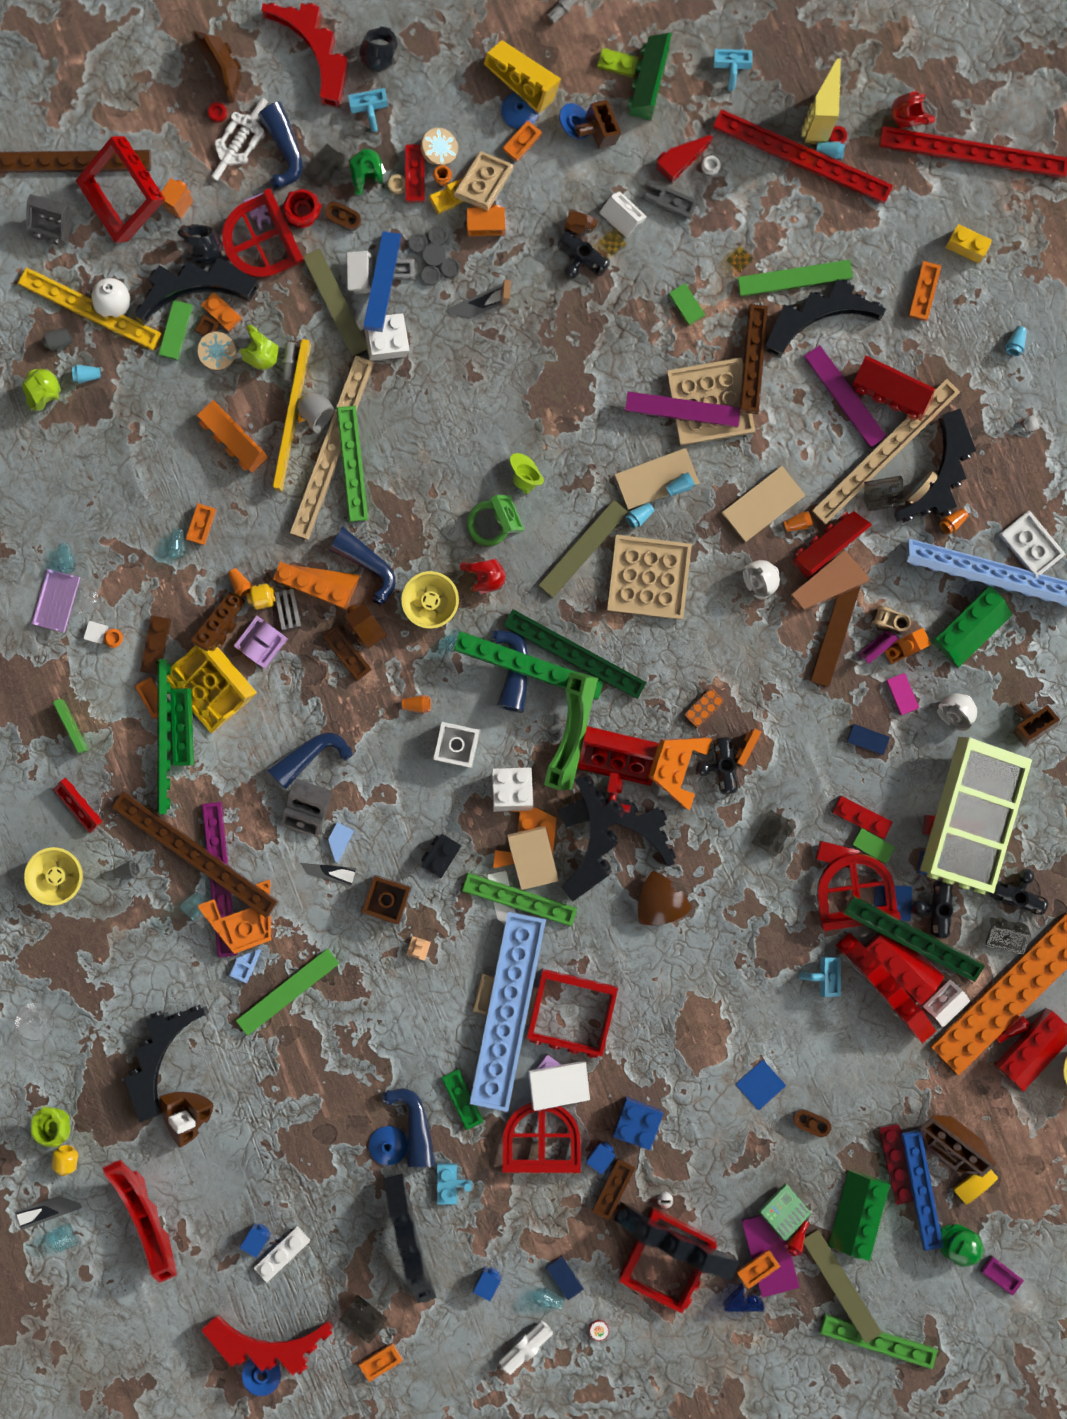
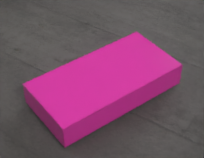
M905 673L886 680L900 716L919 709Z

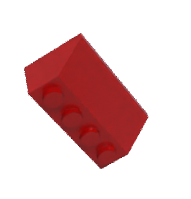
M867 355L863 359L853 384V388L857 393L861 395L866 394L872 397L875 402L885 403L893 411H901L908 418L922 421L932 403L936 389Z
M855 511L850 514L846 512L838 518L840 522L836 526L831 524L824 530L825 535L821 538L817 535L809 542L811 545L806 550L801 548L795 553L794 556L796 558L792 562L807 579L871 527L872 524Z
M587 726L577 769L610 776V773H617L623 780L651 786L653 780L648 776L659 743Z
M877 932L864 945L919 1005H922L937 990L945 977L924 955L880 932Z
M1047 1008L1028 1027L1029 1031L1024 1032L994 1064L1023 1092L1067 1045V1023L1053 1010Z

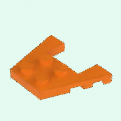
M712 738L660 739L648 777L663 790L667 791L671 795L670 797L678 801L684 809L690 810L695 793L681 789L692 751L708 755Z
M535 807L531 811H512L520 813L518 832L543 826L546 827L553 855L557 818ZM495 850L493 868L514 864L512 852Z
M270 879L255 884L270 895ZM214 899L197 905L200 912L233 954L271 941V915L266 918L250 907L221 918Z

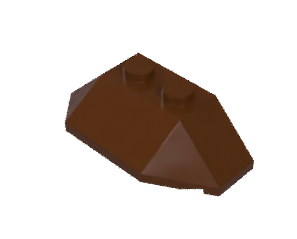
M195 30L192 31L195 42L230 103H233L241 80L239 70L242 68L236 58L232 59L230 46L227 42L223 43L220 37Z
M933 1115L920 1127L925 1148L955 1171L977 1174V1176L983 1177L995 1167L996 1163L983 1140L952 1116Z

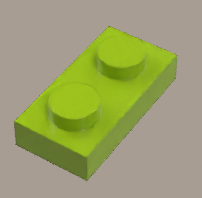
M602 48L597 69L634 78L639 57Z

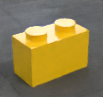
M957 224L945 248L979 264L985 257L992 239Z

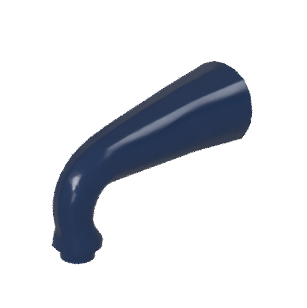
M277 101L263 108L258 113V117L288 163V169L284 174H274L269 179L273 188L280 190L299 178L302 172V158L283 105L280 101Z
M342 527L329 551L352 561L381 579L382 587L373 594L372 601L382 605L395 588L396 579L392 569L375 552Z
M501 630L493 631L492 642L495 644L506 643L511 646L512 650L528 655L527 646L519 635ZM508 670L497 704L499 708L517 713L524 712L527 676Z
M323 733L294 749L268 768L267 771L287 789L297 776L326 747L336 748L340 758L345 761L350 759L354 753L341 736L335 733Z
M406 1088L383 1092V1104L391 1105L396 1101H402L408 1106L407 1167L435 1166L429 1126L419 1096Z

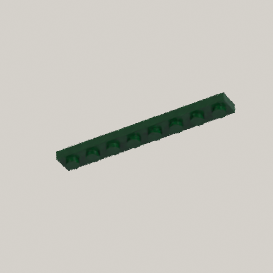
M512 609L503 625L636 699L639 698L647 683Z
M854 895L850 897L842 910L845 915L974 982L985 967L982 962Z

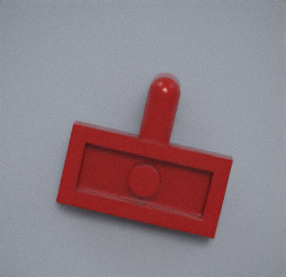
M610 773L607 790L609 794L608 802L612 799L616 801L618 794H622L624 782H622L617 773ZM621 804L624 808L623 812L629 813L630 805Z

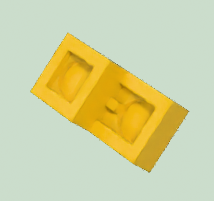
M462 179L448 184L446 189L430 195L429 200L438 215L463 202L454 197V192Z
M992 1170L983 1177L977 1176V1174H970L968 1178L954 1187V1191L968 1205L985 1192L998 1177Z

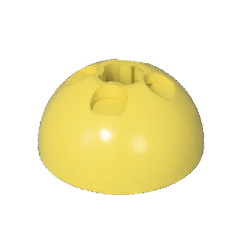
M434 571L419 573L412 577L404 587L402 593L403 610L409 620L420 627L429 629L441 627L454 617L458 609L459 595L457 588L447 576Z
M56 847L46 848L37 852L29 860L24 874L25 885L30 895L38 902L46 905H60L71 900L78 893L83 881V870L80 862L71 852Z

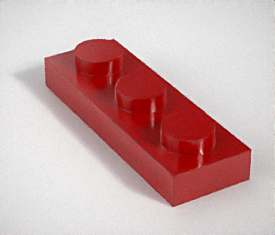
M421 144L405 145L406 203L425 202V158L421 152Z
M67 778L62 779L53 789L89 834L95 831L103 822Z
M843 796L839 797L832 811L833 814L882 839H885L893 823Z

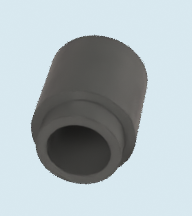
M60 328L44 333L45 337L42 338L45 348H49L51 352L68 347L69 344L73 343L68 328Z

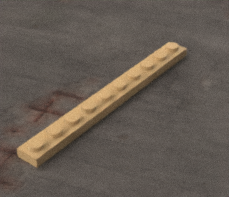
M355 356L337 407L356 406L357 411L374 362ZM336 410L290 531L292 535L306 540L310 539L341 455Z
M946 379L935 390L932 403L922 421L912 420L907 417L812 510V513L824 525L827 524L960 391Z

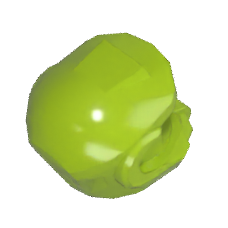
M250 324L246 327V330L252 342L247 348H241L238 352L242 355V360L258 370L270 369L277 361L279 346Z
M33 369L27 373L26 378L22 381L26 403L32 411H42L47 402L53 399L59 400L60 385L56 376L47 369Z
M43 1106L31 1118V1135L42 1146L58 1147L69 1138L70 1117L65 1110Z

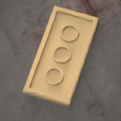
M686 448L615 474L628 511L669 496L670 494L666 486L682 473L689 472L695 485L699 484Z
M781 466L724 510L722 514L746 543L806 495L784 467Z

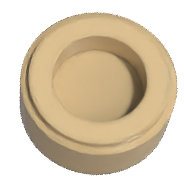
M399 174L391 176L388 180L389 191L394 195L403 194L406 191V179Z

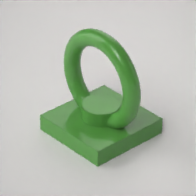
M495 495L490 498L491 501L480 502L471 509L467 518V530L470 537L477 544L485 547L496 546L506 538L508 533H520L525 530L510 495ZM483 509L495 510V518L498 524L502 526L500 533L493 539H484L475 530V518Z

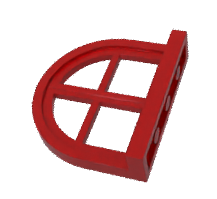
M270 188L264 190L263 194L237 206L229 214L223 227L222 241L228 259L237 269L253 277H271L304 262V258ZM265 205L275 228L256 236L246 214ZM243 217L252 239L234 247L232 240L233 230L238 220ZM279 234L289 257L270 266L259 243ZM256 245L266 267L251 266L244 262L237 254Z
M853 853L835 859L824 869L817 885L820 926L824 931L864 925L845 915L842 911L829 913L827 893L852 890V895L860 899V888L884 885L886 905L876 907L901 920L900 912L897 910L893 878L888 869L879 860L866 854ZM856 864L873 868L880 875L882 881L859 884ZM849 865L851 885L828 888L834 874Z
M532 1102L515 1111L504 1129L502 1173H581V1138L578 1125L573 1116L562 1106L534 1111L532 1109ZM538 1111V1133H514L517 1124L522 1118ZM545 1111L559 1116L567 1125L570 1134L545 1133ZM513 1137H538V1160H512ZM545 1137H571V1160H545Z

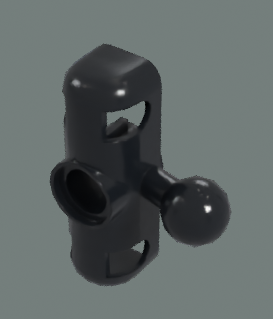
M568 231L564 232L559 238L557 247L575 259L572 264L567 265L564 269V274L568 279H575L578 276V268L581 264L599 276L604 275L610 265L609 258H605L590 243L574 237ZM562 243L569 246L567 251L561 247ZM585 249L589 255L582 256L579 251ZM594 264L600 267L599 272L592 268Z
M729 737L717 738L713 743L716 763L708 764L706 761H700L697 763L695 770L700 776H706L709 772L717 771L720 793L722 795L735 794L738 791L732 740ZM719 743L720 751H716L715 744ZM723 761H728L731 764L729 771L722 769L721 763ZM724 781L725 789H721L720 782Z
M1023 869L1019 873L1020 883L1018 888L997 881L994 893L989 892V896L993 899L1036 915L1045 914L1048 908V900L1046 898L1025 891L1027 885L1034 880V873L1030 869ZM1019 892L1023 895L1021 903L1015 901V895ZM996 895H999V896H1002V897H1004V898L1001 900V899H998V898H995V897H996ZM1033 909H1037V910H1040L1041 912H1040V913H1036V912H1033L1032 910H1033Z
M936 880L933 883L932 904H925L923 901L918 900L911 907L913 913L918 916L924 915L926 912H932L931 934L936 938H948L951 934L953 885L942 882L943 880ZM936 886L940 887V894L935 893ZM945 904L947 907L946 912L940 914L939 907ZM933 925H938V933L933 932Z

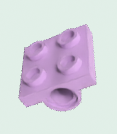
M256 616L234 647L266 669L288 638Z

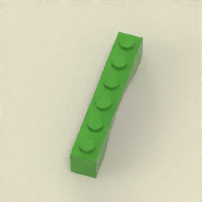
M570 673L566 688L567 721L558 751L548 766L544 783L548 787L557 790H572L598 678L583 673Z

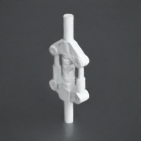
M261 98L251 115L238 112L232 114V120L225 129L226 132L223 137L215 141L221 162L211 176L214 180L218 181L227 165L246 164L248 162L247 156L252 148L254 149L259 140L265 137L264 129L260 127L257 119L258 113L268 103L266 99ZM237 124L243 126L237 132V136L234 137L235 140H232L229 149L226 148L224 142L228 135L233 132ZM252 132L254 136L249 142L245 153L236 154L239 151L238 148H241V144L244 143V140Z

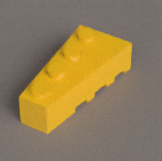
M503 40L487 52L484 65L536 112L540 114L554 101L561 78Z

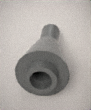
M130 860L114 870L104 872L103 877L105 880L115 877L137 878L140 868L138 863Z

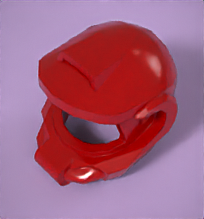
M913 91L898 96L891 106V116L900 129L921 124L929 125L935 122V117L923 110L922 102L926 98L925 93L919 94L918 91Z
M299 189L294 192L290 191L283 204V211L288 222L299 228H307L313 225L322 208L317 195L305 189Z
M496 558L488 561L464 562L460 564L461 570L477 574L478 582L473 584L472 592L485 594L500 590L505 584L506 572Z

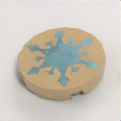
M433 128L423 136L421 152L430 164L446 166L456 158L458 143L450 131L444 128Z
M211 332L202 337L198 344L197 352L199 359L206 367L212 370H222L232 364L235 359L236 349L234 342L229 336L221 332Z
M933 471L926 474L909 492L906 500L910 504H913L915 501L917 502L929 490V483H935L937 475Z

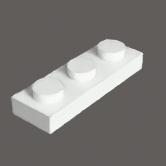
M297 1226L254 1267L255 1271L268 1282L310 1242V1239Z

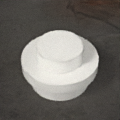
M707 156L703 159L701 168L705 174L714 175L720 169V161L715 156Z

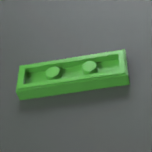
M173 300L159 351L160 356L179 360L193 309L191 304Z
M62 699L54 701L53 704L77 753L84 754L88 752L89 749L65 701Z

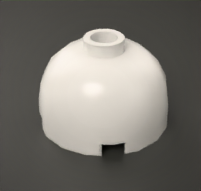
M105 278L97 282L93 287L91 294L94 309L104 317L113 315L114 317H119L129 309V291L121 281L114 278Z
M757 560L744 567L746 568L743 571L744 582L749 591L753 589L756 593L754 595L756 598L765 599L777 590L780 577L776 566L765 560Z
M950 694L938 706L937 713L947 725H950V722L955 725L956 730H969L977 718V707L972 698L965 694Z

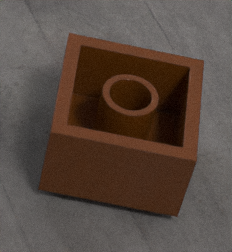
M374 875L362 913L399 925L412 886Z

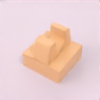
M412 936L406 955L425 961L431 942Z

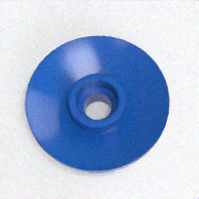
M515 92L508 95L502 103V117L512 128L520 129L527 120L533 124L538 117V112ZM522 105L523 109L518 110L516 107Z
M568 103L559 112L560 124L563 130L572 138L584 139L588 135L578 138L575 134V125L588 123L585 117L586 111L577 104Z
M384 1126L377 1129L369 1141L371 1156L382 1165H394L400 1162L406 1155L408 1142L404 1133L393 1126ZM385 1144H390V1145H391V1149H390V1150H386V1149L384 1148V1145H385Z
M250 1359L242 1371V1381L245 1388L256 1396L271 1394L276 1390L281 1380V1370L278 1363L269 1371L267 1368L261 1371L253 1360ZM257 1374H262L263 1380H258Z

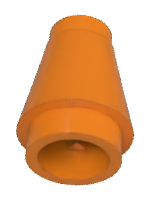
M440 165L435 168L433 178L440 187H447L451 180L452 172L449 167Z
M961 508L942 518L940 527L948 535L955 533L969 515L965 509Z
M802 511L783 521L787 532L805 530L813 526L809 511Z
M237 568L230 570L227 575L235 594L239 597L247 596V593H250L252 584Z
M420 695L402 699V709L424 714L430 712V696Z

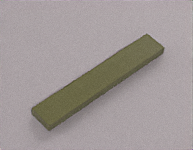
M320 248L304 255L303 258L352 358L367 352V343Z
M613 500L539 584V587L554 598L628 514V511Z
M816 1229L805 1236L804 1244L865 1343L882 1334V1331L819 1230Z

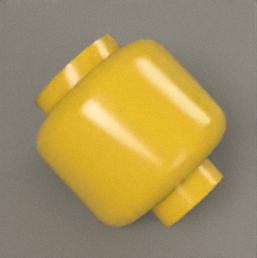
M267 583L251 586L250 593H247L248 604H252L256 610L272 607L273 602H276L274 587H270Z
M61 1145L54 1150L51 1163L53 1171L60 1176H67L73 1173L77 1168L78 1152L70 1145Z

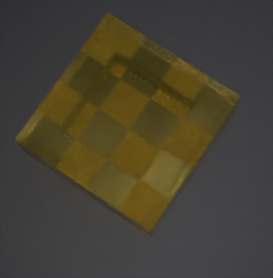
M615 229L600 240L601 245L611 257L627 244Z
M739 246L730 255L727 262L741 273L754 258Z

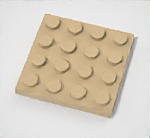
M742 358L667 370L671 398L739 407L743 372ZM740 412L738 428L675 419L680 446L756 432L753 415Z
M616 535L607 611L683 620L692 544Z

